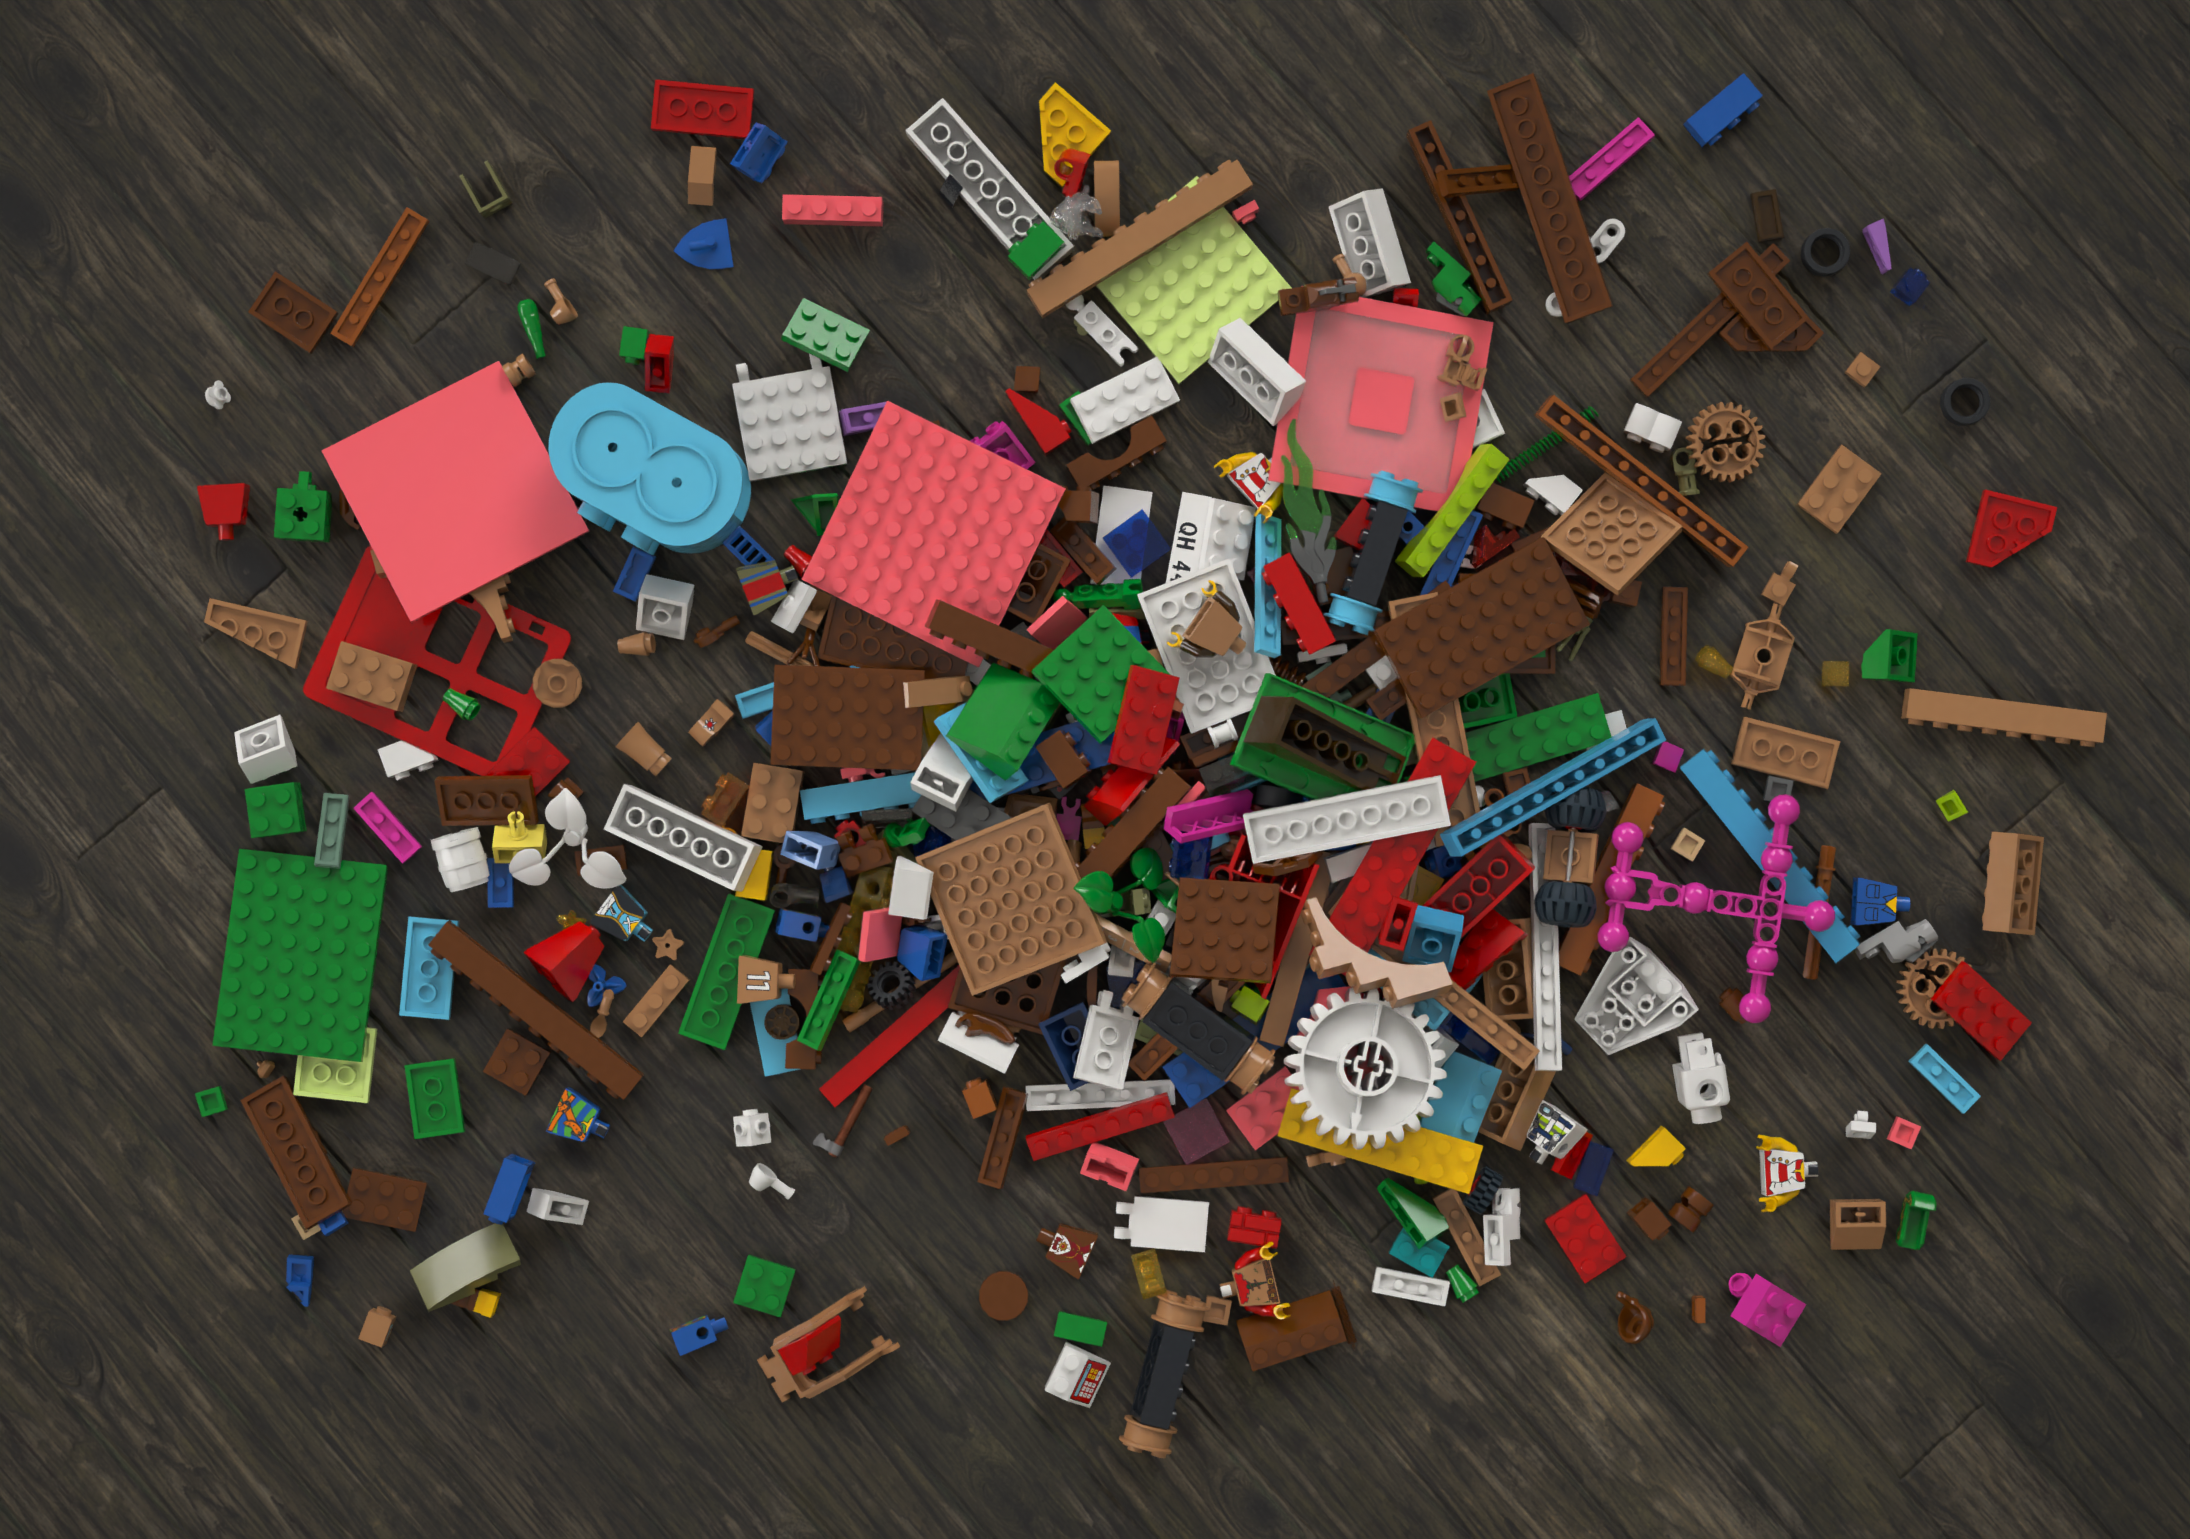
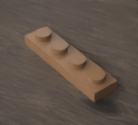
M1449 1188L1434 1196L1432 1199L1439 1212L1445 1216L1449 1226L1448 1229L1478 1286L1480 1287L1500 1276L1501 1274L1496 1265H1485L1484 1241L1466 1207L1463 1205L1457 1190Z

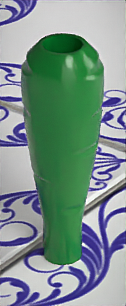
M531 299L522 300L517 306L518 314L533 346L536 359L544 358L546 354L543 347L537 306Z

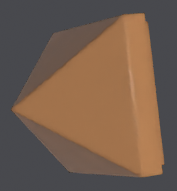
M1461 392L1440 398L1445 422L1467 417Z

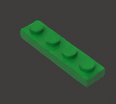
M836 950L797 1041L815 1050L822 1051L861 962L858 958L844 951Z

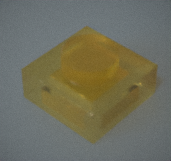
M1823 661L1822 686H1849V661Z

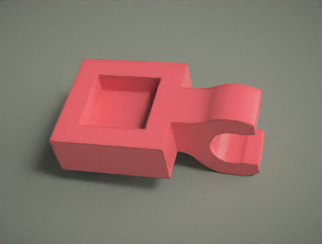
M840 769L842 779H848L849 783L863 780V775L871 774L875 778L886 776L885 773L877 774L874 769Z

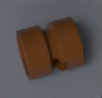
M1688 1186L1680 1196L1681 1202H1675L1668 1214L1694 1233L1701 1224V1216H1707L1714 1205Z

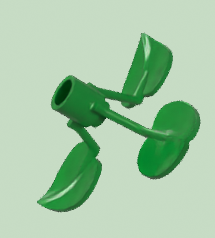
M1142 848L1132 855L1130 861L1131 871L1138 878L1136 882L1112 892L1113 881L1106 872L1095 871L1084 876L1073 889L1082 896L1093 911L1099 914L1112 912L1114 917L1121 916L1137 920L1139 923L1135 924L1132 928L1134 942L1143 956L1151 963L1157 961L1165 943V933L1160 922L1155 918H1147L1144 921L1141 916L1119 911L1123 906L1121 894L1139 886L1141 883L1147 890H1153L1161 883L1163 865L1160 856L1153 848Z

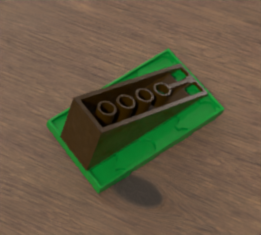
M1265 673L1230 765L1312 800L1398 784L1415 741L1414 735L1408 731L1271 673Z

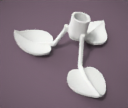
M564 788L552 799L545 810V817L551 826L559 830L566 829L559 843L543 859L539 851L528 848L519 851L509 864V872L516 879L528 885H541L548 880L551 873L546 862L551 859L564 843L569 846L581 844L582 860L586 863L581 869V875L587 883L597 888H613L623 884L627 879L622 872L620 864L612 855L606 852H594L590 855L589 859L587 858V839L584 838L588 831L586 814L577 798L567 788Z

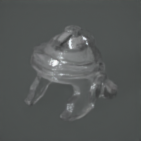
M1083 185L1081 193L1077 192L1071 197H1065V200L1054 208L1051 213V224L1067 234L1068 240L1073 239L1076 241L1078 236L1082 235L1103 238V232L1091 225L1089 212L1100 215L1102 211L1098 200L1088 195L1090 191L1089 185Z

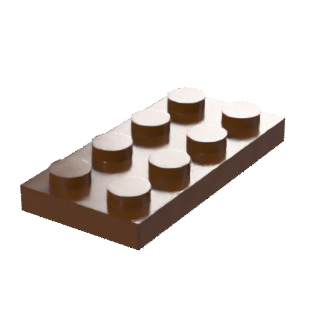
M1748 242L1744 243L1707 273L1768 350L1775 347L1809 319L1807 314Z
M532 775L438 776L434 780L442 826L509 825L508 815L514 811L516 819H518V811L523 814L524 825H536L539 822Z

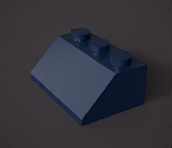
M1083 1001L1039 1023L1040 1029L1070 1091L1089 1083L1073 1078L1088 1016V1011Z

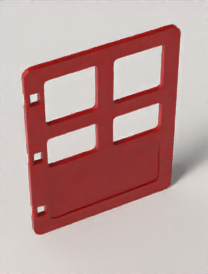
M370 545L364 552L306 679L303 692L314 701L473 773L485 776L532 729L543 703L536 697L533 683L528 693L523 695L478 674L477 669L496 630V625L486 609L475 599L472 604L460 598L455 600V602L481 614V619L461 662L455 664L428 652L426 645L443 607L411 623L388 577L380 579L377 575L370 552L373 549ZM507 604L508 609L504 610L506 618L512 619L515 629L548 644V650L542 663L550 659L564 658L571 643V635L567 630ZM533 622L545 627L542 635L529 630ZM341 641L416 664L417 667L450 681L449 689L452 688L465 695L468 691L472 690L516 710L518 713L517 718L497 761L492 762L447 741V735L457 713L444 701L430 730L423 731L397 719L395 716L396 710L327 689L328 680Z

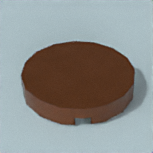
M998 1271L990 1274L983 1281L979 1290V1301L982 1309L988 1316L996 1320L1008 1321L1016 1318L1024 1311L1028 1302V1290L1025 1282L1019 1275L1011 1271Z

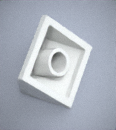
M897 856L888 914L922 920L927 919L934 872L902 856Z

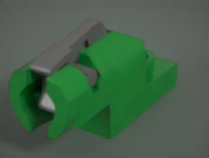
M1433 242L1426 250L1428 254L1427 259L1434 266L1438 267L1440 265L1443 267L1431 282L1433 289L1437 292L1436 301L1456 314L1467 317L1482 300L1469 284H1464L1471 273L1438 244Z

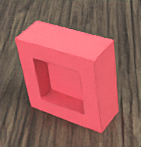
M1255 200L1234 210L1232 217L1237 224L1240 222L1247 224L1256 218L1255 214L1258 213L1259 207Z
M1896 1116L1887 1139L1912 1149L1921 1126Z

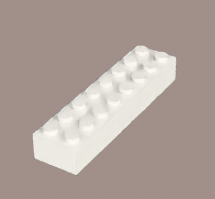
M943 98L906 130L907 137L945 180L951 174L962 185L963 190L959 194L960 197L1007 250L1018 240L1022 242L1028 236L1026 232L1033 224L1037 223L1039 225L1042 221L1064 241L1065 246L1033 277L1034 280L1039 277L1044 278L1074 251L1073 244Z

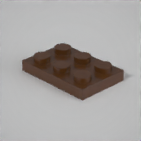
M276 271L248 311V313L311 354L339 314Z
M353 1167L347 1196L352 1205L345 1208L343 1214L349 1219L416 1232L427 1182Z

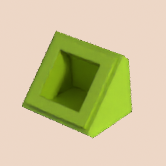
M1955 790L1936 800L1948 822L1968 813Z

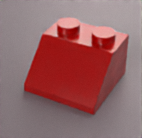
M839 1315L832 1317L814 1330L778 1349L792 1376L800 1372L806 1375L817 1368L815 1363L819 1361L822 1364L833 1357L831 1352L840 1347L841 1318Z

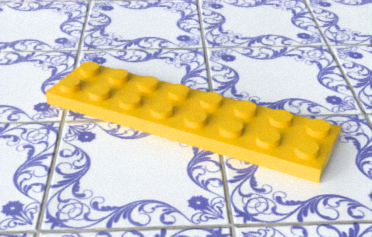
M1291 1088L1277 1136L1470 1194L1483 1149L1482 1145L1423 1127L1415 1133L1403 1127L1404 1139L1399 1143H1394L1386 1134L1385 1145L1380 1149H1375L1368 1137L1365 1146L1357 1150L1352 1145L1351 1135L1343 1144L1336 1145L1333 1140L1334 1129L1319 1136L1316 1134V1128L1320 1121L1317 1117L1306 1122L1301 1119L1303 1112L1308 1106L1306 1103L1299 1105L1291 1103V1098L1299 1092V1090Z

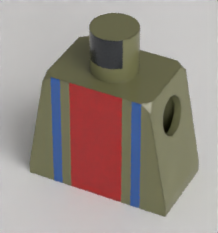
M775 560L736 568L753 615L786 598L788 592L785 584L798 580L793 566L779 571Z

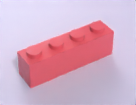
M783 195L782 220L784 224L883 226L882 197Z

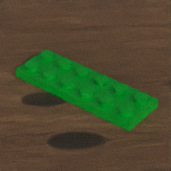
M1598 693L1465 733L1470 759L1477 762L1472 770L1474 781L1595 746L1611 738Z
M728 893L678 1034L726 1050L742 1005L737 1004L739 956L746 955L759 958L776 910Z

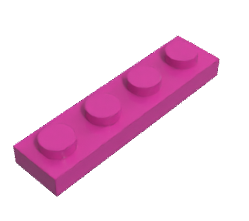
M1639 117L1569 176L1576 198L1579 201L1584 199L1655 138V134Z

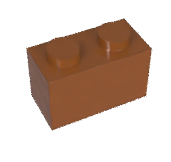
M980 1077L966 1082L967 1087L962 1092L973 1119L997 1110L998 1106L987 1079L981 1080Z

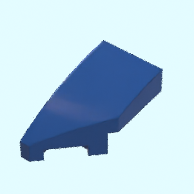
M289 1255L287 1257L286 1282L288 1286L286 1288L290 1292L293 1291L301 1299L303 1306L308 1307L311 1298L314 1257Z

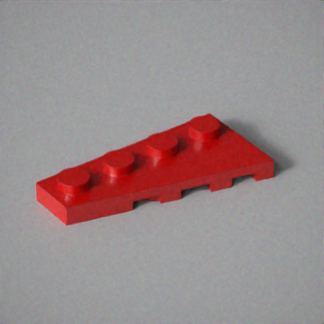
M1492 909L1472 928L1457 949L1452 971L1448 972L1450 978L1464 990H1467L1476 982V978L1491 969L1496 960L1502 955L1508 954L1512 950V946L1519 940L1525 939L1528 934Z

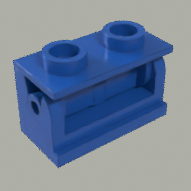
M756 122L730 165L750 179L762 183L770 176L772 166L783 155L788 141L781 139L778 134L766 125Z

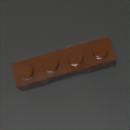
M1151 415L1130 427L1131 442L1128 449L1120 457L1112 460H1101L1087 452L1066 464L1076 485L1091 487V491H1094L1101 486L1099 482L1105 478H1108L1109 481L1122 474L1120 470L1129 465L1130 468H1133L1143 462V456L1149 453L1154 456L1164 450L1163 445L1166 444L1167 440L1153 416Z
M1062 486L1066 490L1058 506L1062 509L1066 520L1073 523H1098L1099 493L1091 491V487L1077 486L1076 491L1068 490L1067 486Z
M788 969V974H795L796 976L795 989H788V994L797 998L802 1003L808 1016L824 980V975L816 974L810 971V969ZM797 1039L786 1043L785 1069H817V1064H821L822 1051L815 1050L797 1041Z

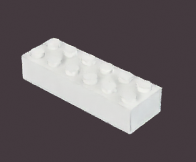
M627 784L623 785L604 827V830L733 891L740 892L743 891L763 847L635 786Z

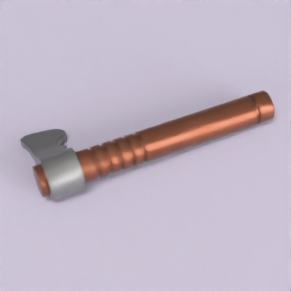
M865 1084L863 1085L835 1141L826 1140L825 1135L820 1133L813 1141V1145L829 1151V1155L835 1158L839 1157L844 1149L843 1145L873 1088Z

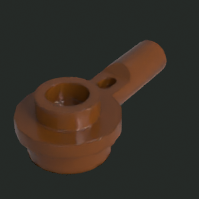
M734 615L714 629L710 630L709 627H705L695 633L697 637L693 641L700 648L705 647L718 640L719 637L724 635L725 631L737 626L740 622L737 616Z
M783 844L779 845L773 853V860L776 866H778L774 892L784 893L788 868L796 863L795 860L780 855Z

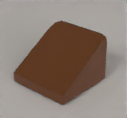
M1016 366L1014 391L1038 393L1041 367Z

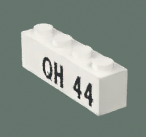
M1182 492L1166 583L1198 571L1209 500L1212 497Z

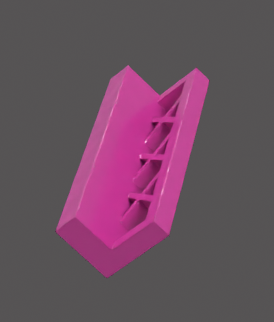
M1246 789L1167 807L1163 829L1180 843L1245 829L1244 818L1241 817H1243L1244 813L1254 812L1250 809L1253 793Z

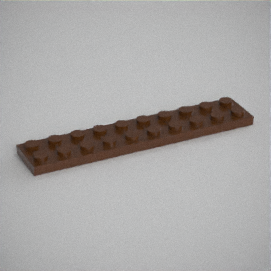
M1535 74L1526 75L1488 90L1487 93L1565 323L1568 324L1612 308L1613 304Z

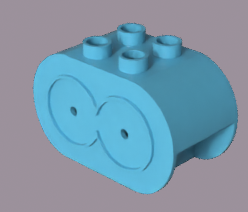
M599 383L589 386L570 398L553 422L548 447L550 462L557 479L563 487L583 501L577 514L609 532L615 521H619L626 525L621 538L645 552L654 555L659 544L679 553L692 554L709 551L722 545L723 541L743 523L751 499V481L747 467L740 456L719 436L637 391L618 383Z

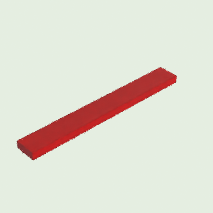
M960 965L819 1088L834 1107L839 1105L948 1008Z

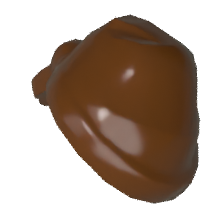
M1618 1291L1616 1299L1624 1304L1618 1317L1619 1335L1626 1343L1637 1344L1649 1335L1654 1327V1318L1651 1310L1641 1305L1638 1299Z

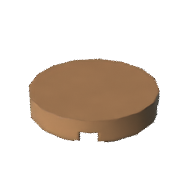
M550 659L543 662L536 669L532 678L536 697L543 704L553 708H561L571 704L578 698L582 689V678L578 669L571 662L564 659Z

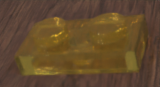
M1155 1248L1131 1255L1143 1300L1167 1293Z

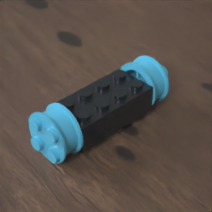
M1382 470L1378 474L1371 473L1370 476L1373 478L1369 493H1364V497L1376 502L1375 505H1370L1365 520H1368L1369 523L1367 529L1361 530L1357 543L1361 544L1358 553H1353L1349 567L1353 568L1351 576H1346L1341 590L1345 591V594L1341 596L1331 593L1330 596L1333 597L1329 612L1324 613V616L1329 617L1328 623L1344 627L1346 623L1353 626L1352 631L1368 635L1369 631L1373 632L1377 614L1383 611L1374 606L1377 604L1407 512L1416 513L1413 507L1418 493L1423 492L1422 489L1417 488L1418 482L1406 478L1398 481L1394 479V474Z

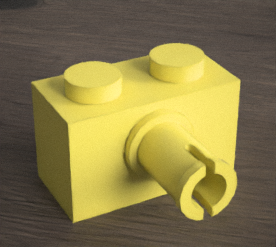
M515 811L511 812L508 815L509 825H495L492 850L495 863H510L519 851L528 848L536 849L541 854L542 859L545 858L547 847L545 824L524 825L523 814L518 811V819H516Z

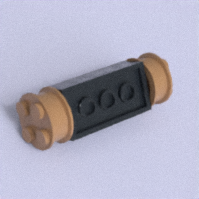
M1155 962L1151 966L1146 963L1136 978L1138 983L1136 985L1131 983L1121 998L1124 1001L1122 1007L1129 1006L1140 1014L1139 1019H1143L1142 1022L1222 1081L1227 1082L1230 1080L1242 1089V1095L1246 1092L1251 1094L1259 1084L1261 1073L1267 1074L1273 1066L1275 1050L1269 1051L1257 1042L1258 1037H1254L1253 1034L1223 1012L1217 1011L1216 1007L1178 979L1171 977V975H1165L1155 967Z
M1163 1289L1162 1294L1158 1293L1156 1296L1159 1298L1156 1314L1151 1315V1318L1155 1321L1130 1411L1132 1415H1125L1124 1419L1127 1421L1124 1435L1119 1436V1440L1123 1442L1122 1444L1128 1446V1450L1142 1453V1450L1150 1451L1151 1455L1159 1458H1166V1454L1172 1453V1449L1169 1448L1172 1435L1176 1434L1178 1430L1171 1426L1170 1423H1173L1175 1420L1176 1409L1174 1407L1176 1399L1181 1397L1183 1385L1181 1384L1182 1377L1187 1374L1189 1368L1188 1354L1195 1345L1193 1331L1204 1332L1202 1327L1204 1314L1210 1310L1206 1303L1198 1297L1186 1295L1185 1299L1178 1296V1293Z

